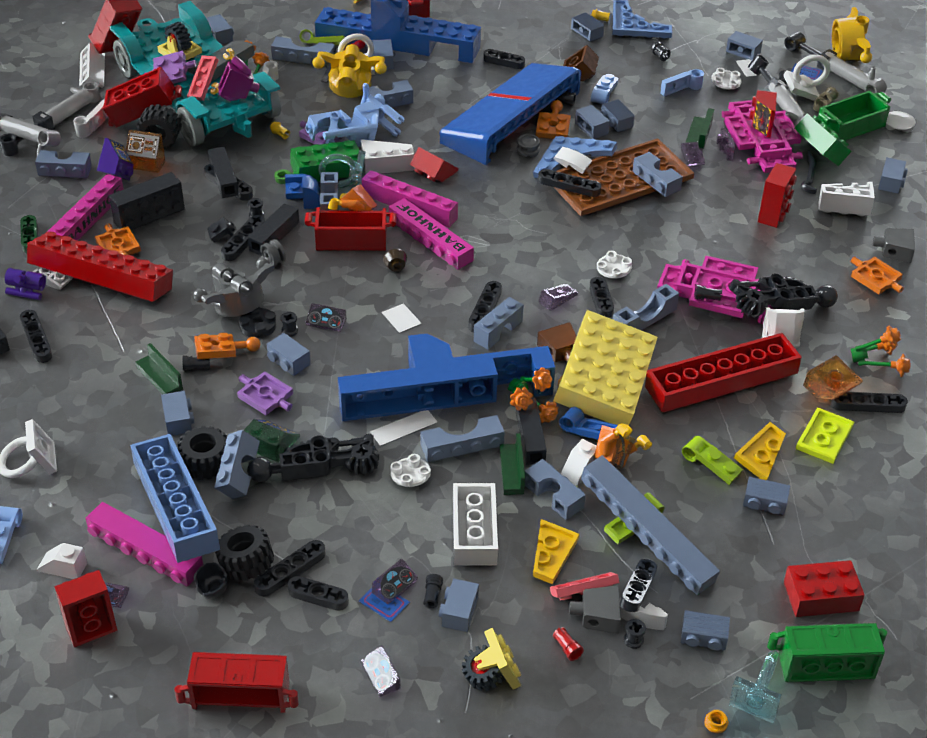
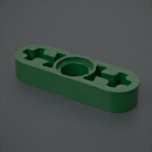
M26 215L20 220L21 246L25 253H27V243L38 237V224L36 217L33 215Z

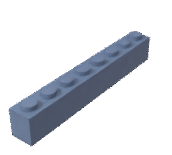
M603 455L584 467L581 480L585 486L589 487L597 495L598 499L604 502L611 509L612 513L618 516L625 523L626 527L632 530L640 538L641 542L647 545L654 552L655 556L662 560L669 567L670 571L684 582L689 590L699 595L716 582L720 570Z

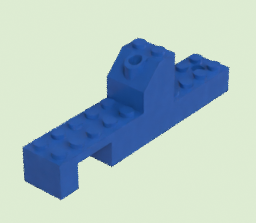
M371 0V14L324 7L315 21V37L343 35L347 37L351 34H363L368 36L372 42L373 40L391 39L392 50L425 56H430L436 42L459 45L458 61L468 63L474 62L481 44L480 26L422 18L416 15L410 16L409 2L407 0Z
M429 334L408 336V362L410 368L338 377L339 406L343 422L497 402V385L509 384L513 379H520L521 376L534 377V371H538L541 367L550 371V376L552 377L551 387L541 392L540 389H535L533 382H530L534 397L553 395L555 364L548 346L453 357L450 344Z

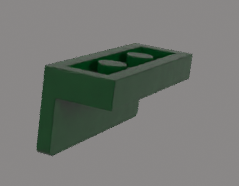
M708 108L705 118L694 116L685 142L686 146L704 149L713 122L715 109Z
M151 343L147 344L148 356L136 361V367L162 395L183 391L181 374Z
M516 433V444H500L499 447L504 495H523L525 489L521 434Z

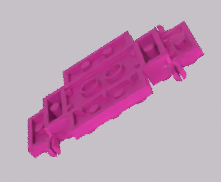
M752 100L729 102L728 109L730 111H722V117L739 150L755 148V157L747 159L748 165L759 164L764 173H770L776 163L796 168L797 164L794 159H802L803 154L802 152L793 153L790 145L800 144L802 137L794 129L795 126L791 119L785 115V110L775 112L771 138H768L753 128L752 120H749L750 110H754Z
M705 256L702 266L690 264L689 260L686 261L684 259L681 266L665 265L657 289L667 284L676 290L680 297L690 299L689 306L743 318L744 313H741V309L736 308V295L729 289V285L733 279L750 282L758 281L759 279H756L758 267L711 256ZM696 285L706 286V288L721 289V301L694 299ZM766 310L759 316L758 323H761L762 320L763 324Z

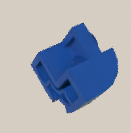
M285 174L286 199H303L304 209L320 207V188L315 178L307 174Z

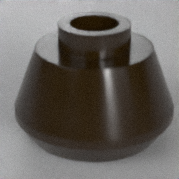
M391 249L384 255L383 262L391 271L398 272L404 269L407 262V254L401 249Z

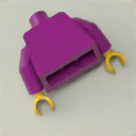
M231 48L226 49L230 56L225 53L223 57L226 60L231 59V62L228 61L220 83L214 82L211 85L215 89L212 88L210 93L213 95L218 93V96L227 101L246 99L249 91L255 93L259 91L260 84L253 82L254 78L251 70L240 58L234 56V50Z

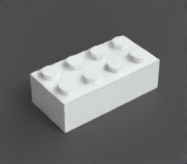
M453 483L454 566L497 565L498 538L495 483Z

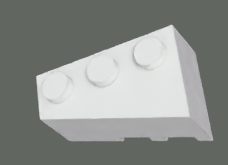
M361 139V154L364 158L365 175L370 170L381 174L413 171L415 167L410 165L414 157L412 144Z
M867 182V185L858 186V183H852V186H843L842 183L822 184L818 202L819 210L826 213L839 212L841 214L871 216L875 198L873 183Z

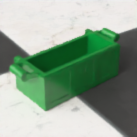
M867 91L820 107L818 118L836 132L841 139L846 141L885 127L890 110L888 103H890L891 98L884 92L872 93Z
M876 623L786 626L785 631L772 632L770 634L767 647L769 650L779 651L778 654L785 682L875 679L885 653L883 644L887 636V630L883 628L878 629ZM779 638H782L781 644L777 645Z

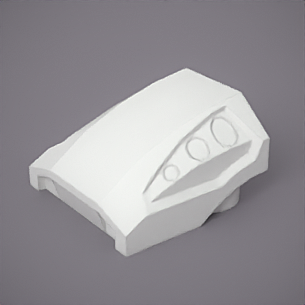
M766 308L762 338L783 333L794 348H798L800 346V335L805 314L804 309L783 310Z

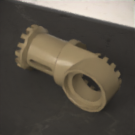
M827 88L825 92L815 99L813 109L816 112H819L820 107L829 105L834 99L838 98L839 92H837L836 88Z

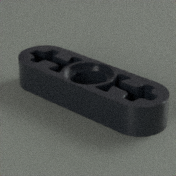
M486 49L484 51L483 59L485 62L514 69H523L525 67V57L494 49Z
M594 277L590 280L589 289L597 314L610 318L614 313V304L606 280L601 277ZM598 296H604L606 298L600 299L598 298Z
M295 576L288 581L289 595L295 599L336 611L344 610L349 604L348 593L342 588L301 576ZM316 590H321L324 592V594L319 597L312 595V593Z

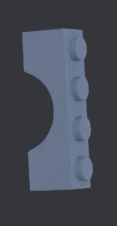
M277 36L271 45L272 59L312 64L319 51L333 54L335 50L334 44L320 42L311 47H300L293 44L291 38ZM325 61L324 66L328 67L329 63Z
M665 284L653 291L650 299L642 308L633 312L628 307H625L613 314V320L643 330L677 310L679 293Z
M495 415L478 419L475 429L463 435L449 434L440 427L421 431V447L427 462L499 447L500 444H504L505 431L498 416Z

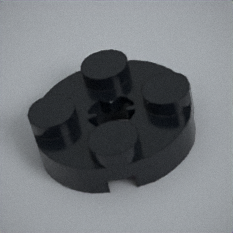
M258 307L252 312L241 315L239 318L241 332L248 337L259 338V335L265 334L266 337L272 334L276 329L275 312Z

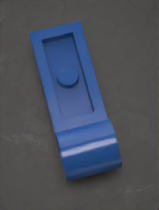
M571 407L559 420L560 427L564 431L597 440L599 439L602 425L614 429L618 426L612 423L584 418V413L577 407Z

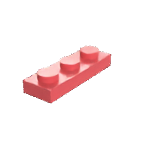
M216 56L201 57L187 97L193 96L198 101H204L219 61Z
M609 572L551 586L550 591L551 595L559 598V600H567L572 598V594L580 593V595H583V590L613 586V584L619 583L618 574Z

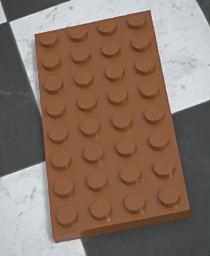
M657 138L616 151L613 156H601L591 159V164L583 174L571 166L557 170V172L599 182L601 184L599 196L590 197L559 188L555 189L580 216L657 191L633 173L634 158L647 152H651L660 159V171L672 168L683 176L682 182L694 179V172Z

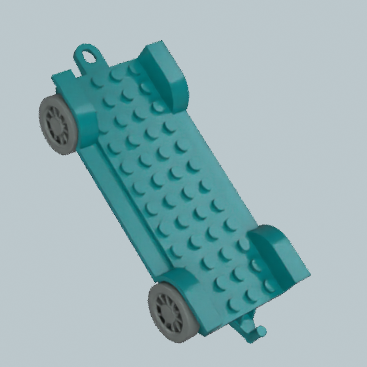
M191 1L178 4L180 18H174L171 21L159 24L150 18L139 20L137 25L140 31L131 32L122 22L109 26L110 30L119 38L114 41L113 50L117 64L127 78L137 76L138 74L143 75L153 70V58L163 56L158 52L157 46L167 42L165 28L175 22L184 24L185 29L187 28V32L190 33L189 38L202 48L201 54L186 60V62L195 60L197 63L202 56H209L223 46L213 37L211 27L203 12ZM187 71L186 81L174 83V87L177 85L182 86L181 97L174 99L170 105L178 114V118L181 119V133L184 139L192 147L203 144L205 136L211 131L232 124L235 132L250 138L252 132L251 121L248 120L249 117L261 113L266 118L272 119L280 115L281 102L277 90H280V86L267 73L259 72L253 75V82L260 84L257 93L249 91L246 99L227 101L218 96V93L214 95L210 93L212 88L215 89L211 85L214 82L220 83L222 78L220 76L210 83L204 101H198L193 96L187 97L195 76Z

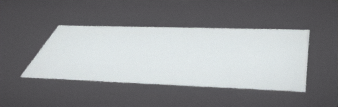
M429 410L420 411L370 431V433L381 446L435 424L437 421Z

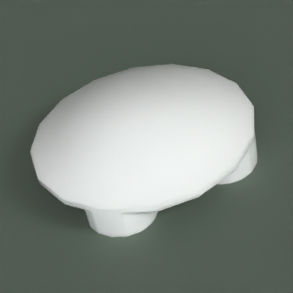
M717 68L716 72L711 76L712 82L722 89H736L742 83L741 74L738 71Z
M893 111L888 114L886 128L888 130L896 129L909 133L915 126L916 121L905 112Z
M608 251L606 256L597 262L598 272L608 278L624 277L632 269L631 258L619 255L615 251Z
M411 454L408 458L393 462L390 475L398 485L414 487L428 480L431 475V468L427 462L420 459L418 454Z

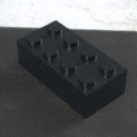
M172 172L109 195L113 221L119 229L128 226L130 230L185 210L181 181Z

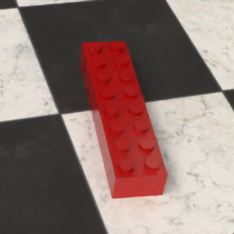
M46 232L27 243V263L152 302L172 289L173 269L166 268L165 265H156L148 260H140L132 255H123L115 250L103 249L102 246H93L85 241L74 240L69 236L57 235L55 232Z
M783 333L647 370L645 388L663 413L798 374L802 357Z

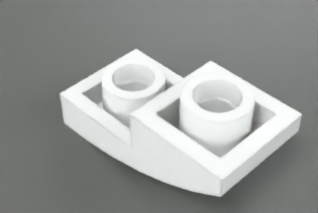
M562 147L553 158L565 168L570 165L581 174L584 173L592 162L587 156L566 147Z
M37 267L33 271L45 274L46 285L59 290L73 279L71 276L42 267Z
M649 603L645 608L640 606L637 612H628L620 606V617L627 621L638 619L644 622L646 628L664 630L666 628L668 614L659 607Z

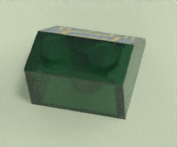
M253 419L244 429L245 432L260 441L257 454L275 462H279V454L284 453L285 448L291 447L300 437V434L267 420Z

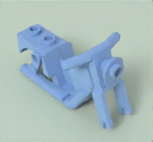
M364 83L362 86L363 97L361 104L355 107L352 118L341 109L340 111L309 115L305 129L312 141H314L317 133L326 131L322 134L326 140L325 144L335 142L334 138L337 136L338 138L346 137L349 140H355L357 146L360 147L361 139L375 140L378 123L393 136L397 137L398 134L400 135L401 130L384 117L385 113L397 124L404 123V117L388 104H385V99L381 94H376L373 97L370 94L369 85Z

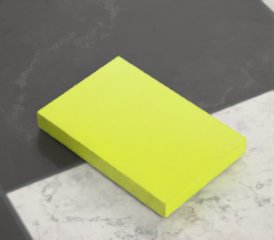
M817 407L796 445V450L834 464L855 422Z

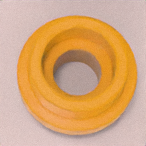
M720 710L709 712L704 721L706 728L713 733L724 732L729 723L726 714Z

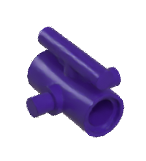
M13 268L7 269L4 279L6 285L15 286V289L6 287L5 294L35 300L42 299V294L33 292V290L42 291L45 288V274Z

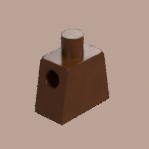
M568 322L539 331L537 346H548L554 362L564 359L568 361L577 336L571 323Z

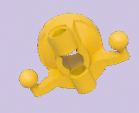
M852 7L851 14L847 18L834 20L832 26V48L837 53V57L844 61L861 60L863 63H869L872 60V54L870 53L871 45L865 38V34L868 31L869 18L858 16L856 7Z
M353 44L347 45L345 51L336 54L319 51L317 57L312 62L313 67L316 69L323 68L325 61L331 63V70L328 74L329 87L333 93L345 98L362 96V86L364 83L371 87L372 66H375V72L378 74H384L387 70L384 57H368L359 52L358 46Z

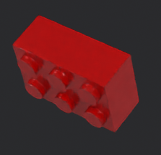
M779 163L775 164L765 181L758 216L759 223L777 228L780 222H784L786 213H789L791 208L789 201L794 194L792 186L795 185L797 176H795L796 168Z
M851 560L787 567L784 585L795 617L860 611L865 594Z
M99 570L54 586L65 627L74 647L118 631L108 589Z

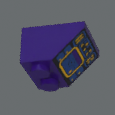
M105 138L97 171L130 181L134 171V164L122 144Z

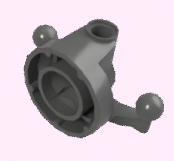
M263 256L256 262L259 270L252 276L245 278L243 272L234 271L224 263H217L212 268V278L216 291L208 294L205 289L198 288L194 291L193 298L199 303H213L214 310L222 316L235 317L247 314L258 308L264 301L261 283L275 268L271 265L269 258Z

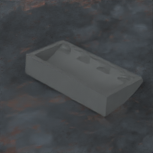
M233 41L209 55L216 56L219 60L211 82L222 76L228 61L231 62V59L226 60L223 57L225 53L230 56L226 49H233L234 56L245 62L254 56V45L245 41ZM199 62L196 63V67L188 68L187 71L195 75Z

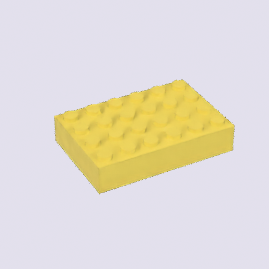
M587 310L553 401L569 408L577 407L583 413L608 423L629 425L635 413L658 337Z

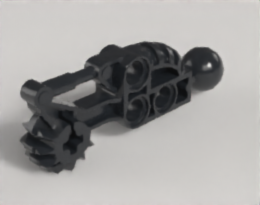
M776 273L770 277H760L758 281L752 282L733 279L729 285V289L736 295V308L741 309V313H745L747 317L751 315L754 318L763 314L768 305H771L773 309L811 310L815 303L821 307L828 308L833 306L838 299L837 290L833 286L823 285L815 291L812 285H805L802 280L799 281L797 278L791 279L787 276L783 277Z
M372 434L339 441L335 437L326 438L325 436L317 435L312 437L311 440H307L306 443L301 441L298 445L292 444L291 447L285 448L284 453L279 454L280 462L271 463L270 460L263 457L254 458L248 464L247 473L251 480L259 483L267 481L272 474L281 473L282 481L324 477L329 475L331 469L337 466H346L349 472L354 471L356 475L363 473L365 476L366 472L373 473V470L378 468L379 454L374 446V436ZM344 446H351V447H352V448L346 449V450H339V447H344Z

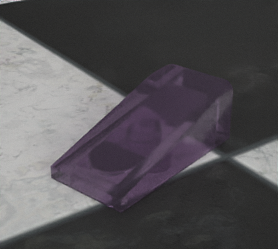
M567 284L542 290L539 303L548 310H553L577 296L578 292Z

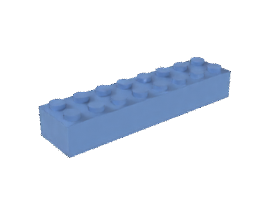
M171 434L130 445L134 465L177 563L220 550L217 529Z

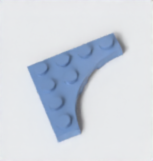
M613 0L612 35L672 38V25L656 22L650 24L645 21V18L638 14L634 15L631 12L632 9L629 6L628 0Z
M555 136L533 171L534 178H538V173L542 169L553 171L560 169L561 164L553 158L562 147L575 150L585 156L589 154L591 157L613 156L617 149V142Z

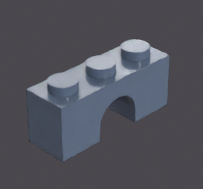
M408 80L393 82V89L390 91H383L379 89L378 85L369 87L370 94L373 97L376 94H381L385 99V104H388L390 107L413 103V89Z
M40 150L35 161L38 176L88 178L92 168L90 153L73 152L71 157L67 159H58L57 151Z
M651 152L634 158L633 173L663 196L667 197L681 190L683 176L672 168L660 171V159Z
M321 172L320 210L338 211V209L331 210L328 208L332 198L339 199L338 172Z
M508 297L474 325V342L489 350L500 340V333L503 327L513 330L523 321L524 305Z
M244 430L228 434L224 453L221 457L219 472L216 476L215 489L231 499L247 495L251 477L243 471L241 463L256 458L259 440Z
M540 460L524 471L525 486L535 495L539 496L547 491L555 493L553 494L552 509L565 520H568L584 509L586 494L545 460Z

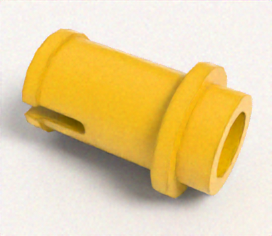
M596 9L592 11L591 16L594 19L608 22L610 13Z
M273 122L270 125L272 133L278 134L284 140L289 137L290 131L281 126L280 122Z

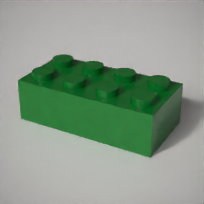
M355 140L331 142L321 145L315 144L313 146L290 149V165L294 174L310 175L317 182L321 181V172H338V179L363 175L364 158Z

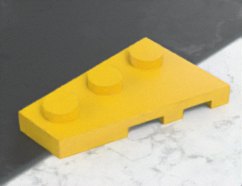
M769 422L735 454L734 459L759 479L767 480L786 433L772 422Z
M541 519L533 577L553 584L577 544L579 533Z

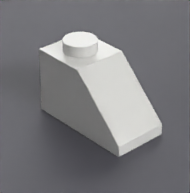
M582 439L571 451L561 475L567 477L572 484L578 487L582 482L581 477L584 467L596 460L594 454L597 446Z
M62 543L46 552L37 570L38 572L70 579L78 578L87 565L83 547Z

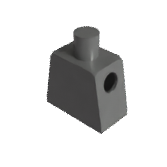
M887 228L884 237L874 236L873 246L882 247L883 256L886 258L911 263L915 251L914 229Z
M619 586L583 590L582 602L570 601L569 615H582L583 627L586 629L619 634L621 621Z

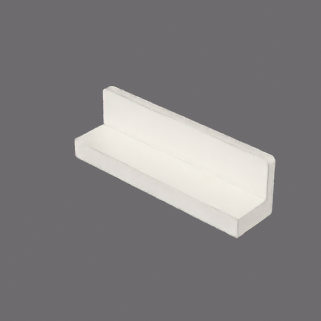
M89 43L80 53L79 87L83 89V84L94 81L98 83L99 87L103 88L105 53L99 54L94 45Z

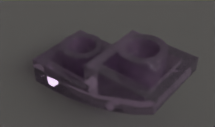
M721 128L720 134H717L716 144H719V150L726 154L727 161H733L735 153L734 140L725 128Z
M697 142L681 143V151L688 166L705 165L702 150H699Z

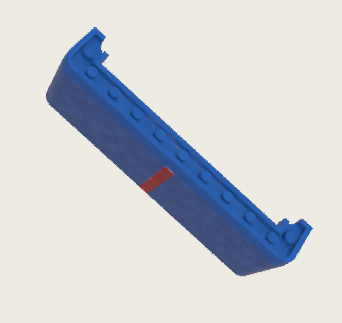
M531 63L443 127L439 133L440 144L487 165L491 162L489 158L490 153L496 152V144L564 92L579 94L581 70L575 67Z

